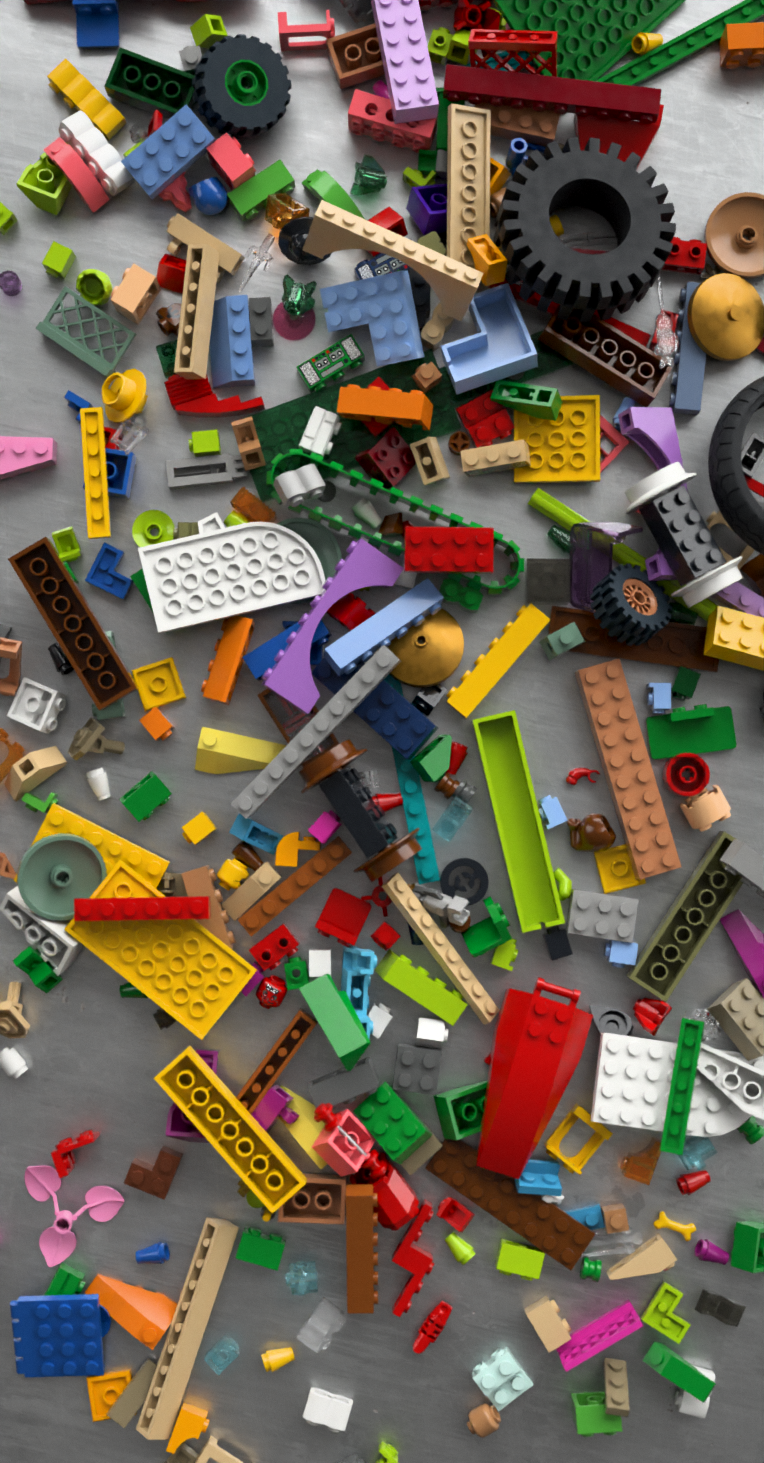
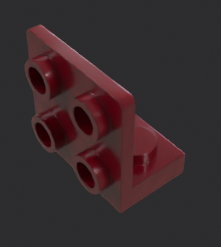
M391 428L371 449L362 451L355 457L370 479L373 478L384 483L383 488L385 489L394 487L416 464L412 450L395 428Z

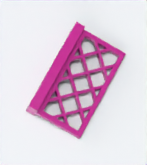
M628 1299L571 1333V1340L556 1348L565 1371H569L643 1327V1324Z

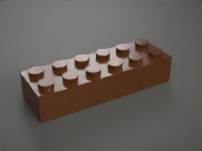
M559 304L538 340L637 403L648 407L657 396L674 364L604 320L601 321L594 314L589 322H579L578 309L574 308L567 320L557 318Z

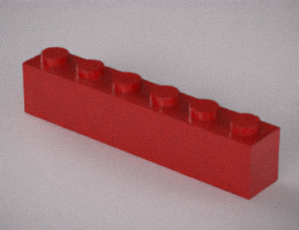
M210 896L74 899V921L211 918Z

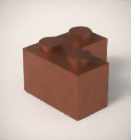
M163 1146L155 1165L135 1158L131 1163L124 1184L164 1200L169 1192L183 1153Z

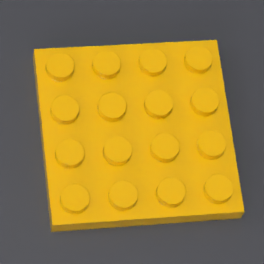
M600 395L560 396L563 403L556 421L535 418L514 410V441L523 439L529 446L531 466L514 469V483L600 482Z

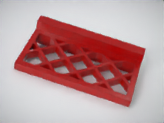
M471 29L468 40L471 67L479 68L482 66L484 69H492L486 63L492 57L499 63L492 70H499L501 67H504L507 71L519 72L524 67L531 74L540 75L539 73L546 68L552 73L553 77H557L558 31ZM475 49L485 50L488 54L481 59L475 53ZM498 50H505L509 55L503 60L496 52ZM519 51H527L531 55L524 60L517 53ZM542 51L552 52V56L545 61L539 53ZM512 58L520 63L516 69L507 64ZM534 58L542 64L536 70L528 64Z

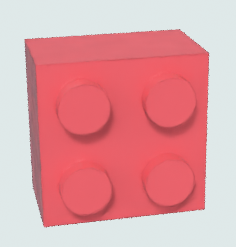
M226 132L209 145L206 150L212 167L228 187L234 190L254 177L256 170L253 167L255 163L248 153L244 155L240 150L241 145L235 137L231 138Z

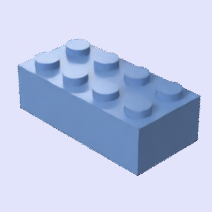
M186 104L125 157L121 163L153 200L207 153L206 148L216 140Z

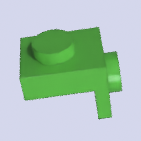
M55 792L50 793L46 802L31 793H25L22 801L26 802V808L34 812L39 810L43 813H48L52 804H58L59 800L56 799L58 794Z

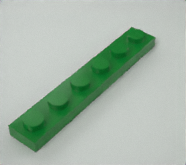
M682 1018L660 1151L683 1155L705 1022Z

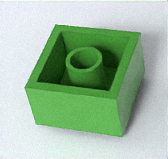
M604 1391L571 1393L573 1421L577 1434L591 1437L595 1433L615 1435L617 1432L622 1431L621 1416L605 1414Z

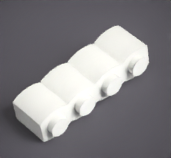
M80 110L61 121L58 129L60 137L72 146L75 152L87 164L93 175L100 179L105 191L115 196L133 184L135 179L121 163L122 159L113 146L108 144L104 135L94 127L84 112Z

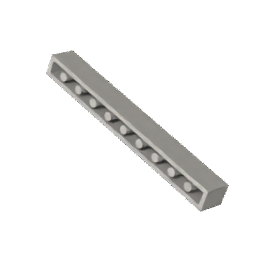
M383 645L238 795L231 805L244 818H251L388 676L401 660Z

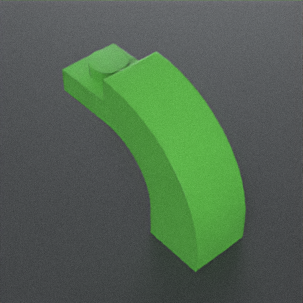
M317 169L302 182L304 188L320 201L323 200L365 219L350 196L326 171L321 172Z

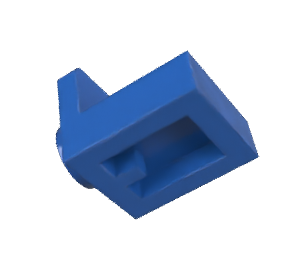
M69 390L64 396L69 402L68 406L77 412L81 408H94L91 403ZM80 413L76 417L79 424H81Z

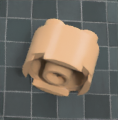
M712 785L713 790L710 791L704 788L697 795L686 798L687 804H680L692 829H699L700 832H703L712 827L711 823L718 819L723 821L731 816L729 812L731 807L719 785Z

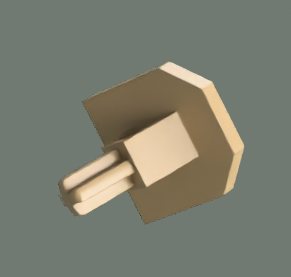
M10 982L7 1000L0 1003V1034L9 1039L25 1038L30 1028V1024L21 1015L23 1005L18 1003L21 983Z

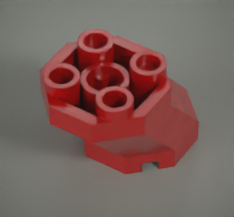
M380 1153L377 1158L379 1160L385 1159L388 1162L387 1172L381 1178L372 1179L369 1176L370 1169H362L360 1167L355 1175L351 1174L350 1181L351 1184H373V1193H377V1207H373V1213H378V1222L383 1228L397 1231L417 1216L419 1200L414 1190L408 1185L390 1158L385 1153Z

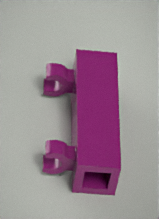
M278 1085L268 1090L251 1114L267 1133H269L280 1116L290 1125L299 1117L298 1113L288 1107L294 1098Z

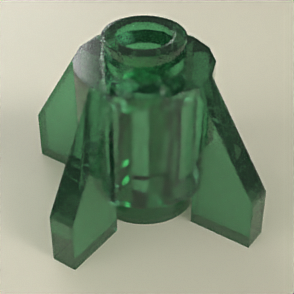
M364 154L362 162L355 163L356 173L350 190V194L357 196L379 192L381 188H385L387 183L385 170L373 156Z
M287 274L283 279L284 293L282 302L284 309L292 316L302 315L314 307L316 300L311 295L315 291L317 283L315 281L306 285L299 282L294 283L295 281Z

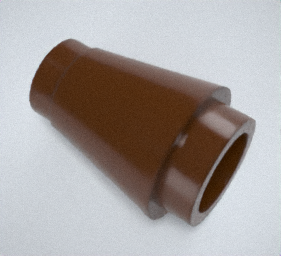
M243 840L231 852L235 859L254 871H257L264 863L253 847Z

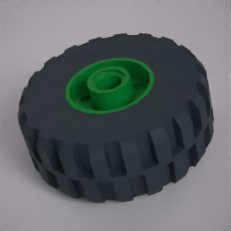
M237 34L234 38L227 36L221 41L215 42L204 53L194 70L195 76L192 79V87L195 88V92L193 93L194 102H198V112L201 116L204 115L208 120L206 123L211 128L215 126L219 129L218 133L224 135L227 132L231 134V138L240 139L244 137L245 139H251L256 135L264 134L284 116L286 106L290 103L291 95L288 94V91L291 89V80L287 78L289 73L287 66H283L281 62L283 58L278 52L275 53L271 49L272 46L270 44L259 42L260 39L255 36L246 38L245 34Z

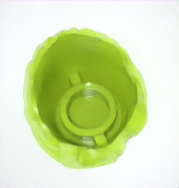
M87 269L77 276L76 290L80 292L82 298L97 306L108 302L112 293V284L104 272L97 269Z

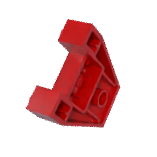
M660 104L656 123L652 122L651 124H643L640 121L634 120L623 122L618 120V118L600 119L593 115L580 117L575 114L574 126L580 150L584 151L589 138L600 139L599 153L606 154L613 142L621 145L617 159L625 162L632 152L641 157L637 166L638 169L658 133L664 105Z

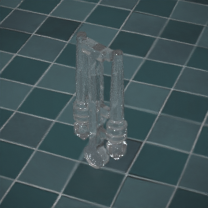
M141 414L135 417L136 423H133V416L122 422L110 439V442L115 443L125 451L126 455H129L149 432V429L143 426L147 419ZM124 430L128 432L122 441L116 440ZM132 435L135 439L132 441L130 446L126 448L127 445L125 443Z
M628 1225V1231L607 1234L606 1230L594 1231V1237L609 1235V1239L591 1241L587 1247L610 1244V1249L587 1252L585 1249L583 1257L611 1254L622 1255L625 1252L629 1254L634 1253V1246L632 1244L627 1245V1242L633 1241L635 1244H640L643 1240L642 1234L640 1232L632 1233L630 1225ZM613 1235H622V1237L613 1238ZM623 1242L622 1246H617V1248H615L614 1243Z

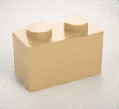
M427 437L410 444L424 485H433L450 478L436 437Z
M546 1295L526 1307L525 1313L550 1353L571 1340L569 1332L572 1329L567 1320H561L558 1315L560 1309L555 1300L550 1301Z

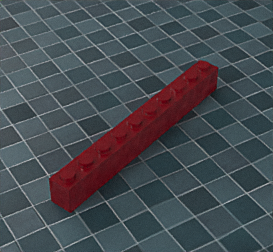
M447 64L443 98L451 102L464 100L471 104L490 103L494 107L507 105L514 109L533 108L537 112L550 110L557 114L575 113L580 117L593 115L600 119L618 118V120L623 122L636 120L643 124H651L652 122L656 123L659 115L662 89Z

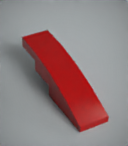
M215 393L174 406L178 415L199 418L230 417L265 410L262 396L241 403L239 395L218 401Z

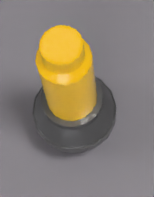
M263 1206L260 1212L265 1222L272 1220L276 1213L272 1214L266 1206Z

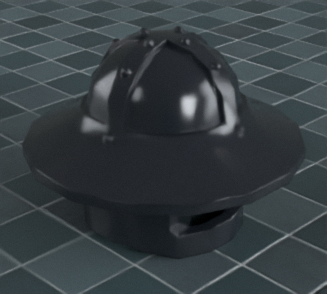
M302 216L293 219L281 229L278 245L282 254L290 261L301 265H313L323 262L332 254L324 255L323 259L303 251L314 219L313 217Z

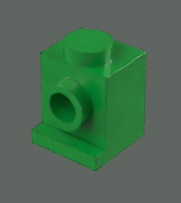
M301 956L288 958V962L284 963L287 990L299 989L310 983L306 959L301 960ZM294 969L300 971L299 977L293 976L292 971Z

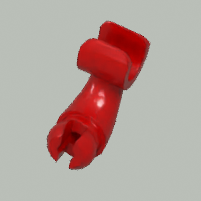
M575 768L568 773L566 782L576 785L578 779L586 776L591 783H596V781L591 780L590 774L594 772L600 775L597 770Z

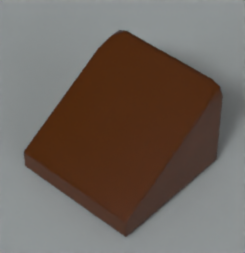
M402 513L386 515L378 533H381L382 537L403 534Z

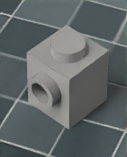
M187 46L179 51L184 72L195 76L194 70L201 60L202 53L200 46Z

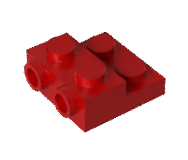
M493 389L455 409L473 446L476 448L492 445V440L500 437V439L506 438L512 434L510 430L515 428L506 408H503L502 404L491 401L490 397Z

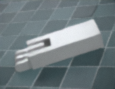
M230 454L166 461L168 487L170 490L234 483L233 479L247 477V472H238V470L245 469L243 463L237 464V461H242L241 455L230 456ZM224 464L225 467H216V473L211 474L210 465Z

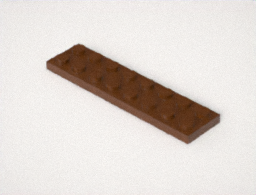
M559 606L551 607L548 635L575 622L585 640V643L568 652L615 659L620 658L622 660L671 667L682 666L687 669L714 673L718 672L719 659L704 655L707 627L669 622L644 644L629 646L626 645V640L620 643L617 641V636L610 637L607 634L609 630L606 627L604 629L601 628L599 625L602 623L601 620H596L593 615L596 613L595 611Z
M444 1139L442 1142L443 1146L434 1154L425 1169L571 1271L595 1236V1232L554 1203L543 1201L542 1195L518 1193L515 1178L476 1166L478 1150L462 1139L457 1141Z

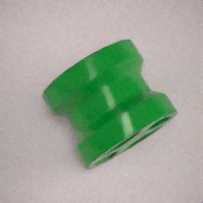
M583 1257L580 1267V1279L585 1280L589 1278L593 1282H598L601 1274V1260L596 1259L592 1261L588 1257Z

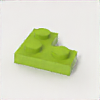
M663 1281L641 1316V1320L680 1344L691 1325L674 1314L673 1311L684 1294Z

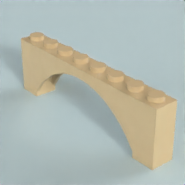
M323 200L315 213L303 247V251L321 259L329 253L347 249H365L392 256L418 272L435 291L443 307L442 313L459 321H462L483 276V273Z

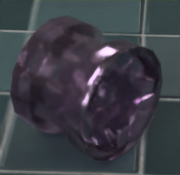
M8 270L0 274V288L8 296L18 295L22 290V282L17 274Z

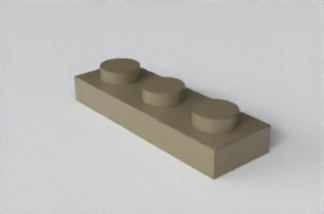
M604 1358L605 1414L628 1417L629 1396L626 1361Z

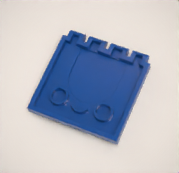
M99 1294L19 1296L18 1300L10 1302L11 1318H13L12 1331L16 1356V1372L18 1374H25V1378L104 1375L105 1364Z

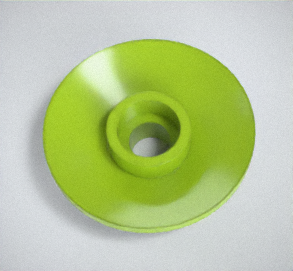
M148 510L141 513L134 521L132 527L133 539L139 547L174 540L173 531L175 526L172 519L166 513L159 510ZM157 529L158 535L152 536L151 531Z

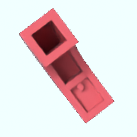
M61 137L44 149L46 155L66 176L81 200L93 213L110 200L91 170L69 144L67 145Z

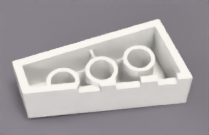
M18 886L9 891L0 906V910L17 930L22 929L29 944H35L42 953L40 955L45 962L49 961L55 968L53 970L54 973L59 976L74 964L83 947L82 943L64 930L70 921L51 920L41 917L25 904Z

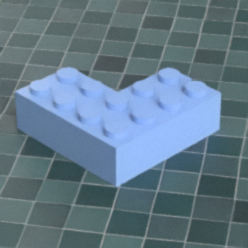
M397 271L320 289L323 308H328V312L325 313L328 332L369 324L377 367L425 357L408 271Z
M508 283L474 294L468 308L478 332L477 334L441 346L442 359L448 375H450L456 395L538 367L536 349Z

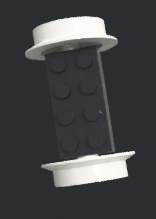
M676 462L653 473L626 490L625 494L631 505L625 513L630 514L637 510L640 511L680 586L691 582L671 594L672 597L682 596L689 608L741 580L743 576L737 565L742 560V556L726 563L724 556L684 484L696 477L697 474L685 473L680 462Z

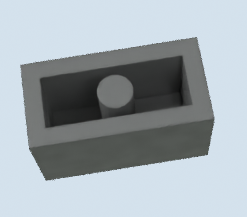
M249 298L252 346H274L271 298Z

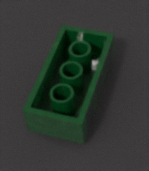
M121 47L119 48L104 85L108 97L150 113L158 110L163 114V118L168 120L186 104L192 111L196 104L193 99L195 88L192 87L194 75Z

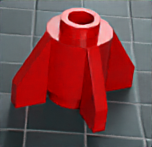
M458 0L457 9L454 13L455 21L453 28L455 30H459L462 27L483 29L482 25L479 24L482 17L481 11L491 6V3L485 1L479 5L469 4L468 0Z
M381 876L378 878L379 885L373 889L372 895L361 896V900H373L374 904L382 907L383 916L388 917L387 906L391 904L392 900L388 895L385 900H381L378 897L380 892H385L382 888L383 879Z
M645 997L643 1000H637L633 1010L635 1011L634 1016L638 1019L643 1029L655 1036L659 1026L670 1013L672 1007L662 1000Z

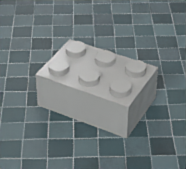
M572 889L565 931L570 934L633 943L639 899Z

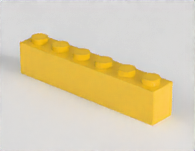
M532 603L528 607L525 605L521 607L516 613L518 619L514 623L509 621L502 630L505 634L500 639L496 637L490 643L488 648L491 650L487 655L481 654L474 662L476 665L475 669L472 672L467 670L460 679L463 683L458 688L454 686L446 695L449 698L446 703L464 719L470 715L550 621Z

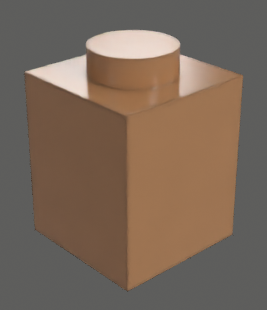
M622 1203L601 1206L604 1229L607 1234L629 1230L626 1208Z

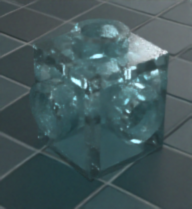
M298 1261L289 1264V1273H285L286 1286L291 1287L292 1295H306L318 1292L315 1261Z

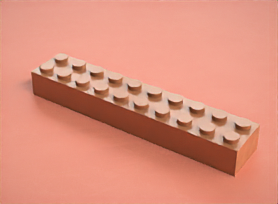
M620 658L574 672L623 839L627 846L626 849L635 879H643L681 868Z

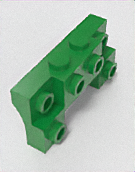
M444 87L436 88L439 102L436 150L419 149L418 171L422 175L428 176L432 170L436 172L437 150L448 151V106L450 104L465 105L464 100L451 102L443 98Z

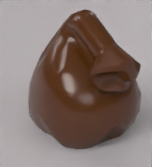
M592 813L585 816L582 821L579 818H570L566 821L570 829V845L577 851L599 852L608 849L615 842L616 834L603 814Z

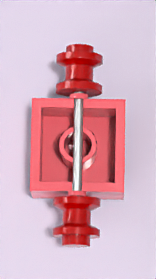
M330 1103L320 1104L314 1111V1120L316 1122L323 1121L325 1125L312 1148L341 1177L356 1173L361 1167L362 1169H370L369 1176L372 1179L381 1178L387 1172L388 1162L385 1159L379 1160L376 1150L370 1151L376 1139L348 1109L333 1113V1106Z

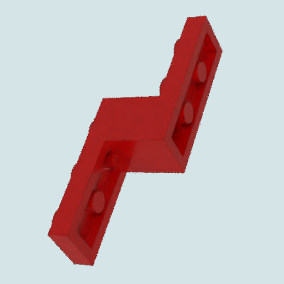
M426 1199L422 1202L417 1216L411 1221L392 1254V1261L412 1273L392 1307V1313L398 1317L403 1312H408L412 1304L411 1297L414 1293H419L423 1285L422 1278L425 1273L429 1275L434 1266L432 1262L433 1255L413 1243V1241L417 1242L423 1232L421 1230L423 1223H428L434 1213L432 1211V1203Z

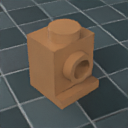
M433 362L420 365L415 370L416 373L412 375L413 380L424 394L442 381V374Z

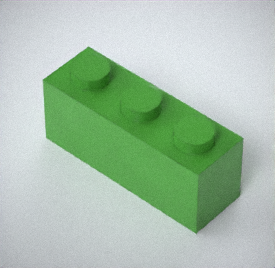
M279 159L227 194L228 200L242 222L247 219L252 220L263 208L268 209L280 197L290 195L294 191L295 181L281 159Z

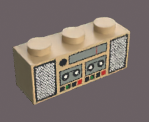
M524 439L461 451L463 472L468 477L531 466L529 446Z

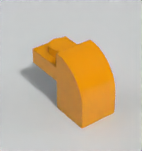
M300 832L287 834L278 843L275 866L297 867L299 849L320 851L321 842H317L315 837L304 836L303 841H299Z

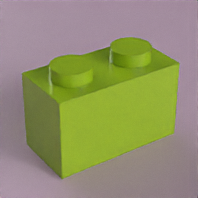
M501 1238L495 1266L501 1274L511 1276L514 1273L520 1275L522 1279L533 1281V1278H540L545 1252L535 1246Z

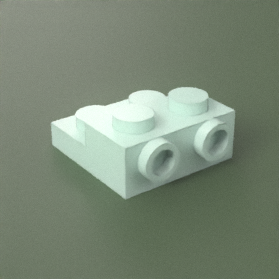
M507 1347L503 1350L501 1348L496 1350L491 1355L490 1360L486 1363H479L473 1369L474 1372H472V1378L498 1411L534 1385Z

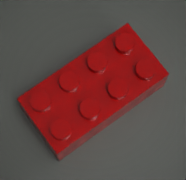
M405 526L404 573H493L494 528Z

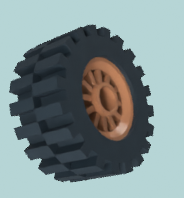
M626 563L624 566L621 564L593 587V593L590 595V600L593 601L590 604L591 609L596 610V613L593 614L595 619L601 620L602 623L599 625L602 629L606 627L609 630L607 634L610 637L615 635L620 643L626 640V645L632 646L635 644V646H639L669 623L668 620L671 619L672 614L669 612L672 610V606L667 604L670 598L668 595H664L665 588L663 585L659 586L656 583L657 581H649L646 569L642 572L638 565L632 567L629 563Z

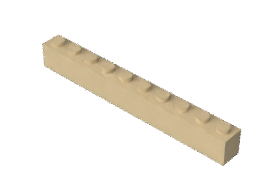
M206 1217L136 1430L148 1440H169L239 1227L226 1219Z

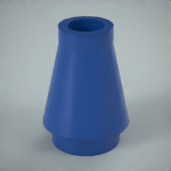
M158 1242L136 1251V1261L138 1264H164L170 1258L167 1243Z

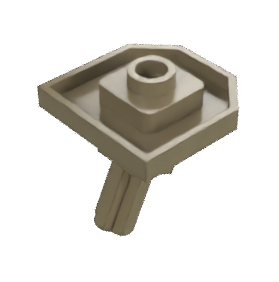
M91 716L83 728H80L75 733L68 754L76 761L84 756L87 751L103 754L104 751L122 754L125 749V743L106 739L101 734L105 728L97 719Z

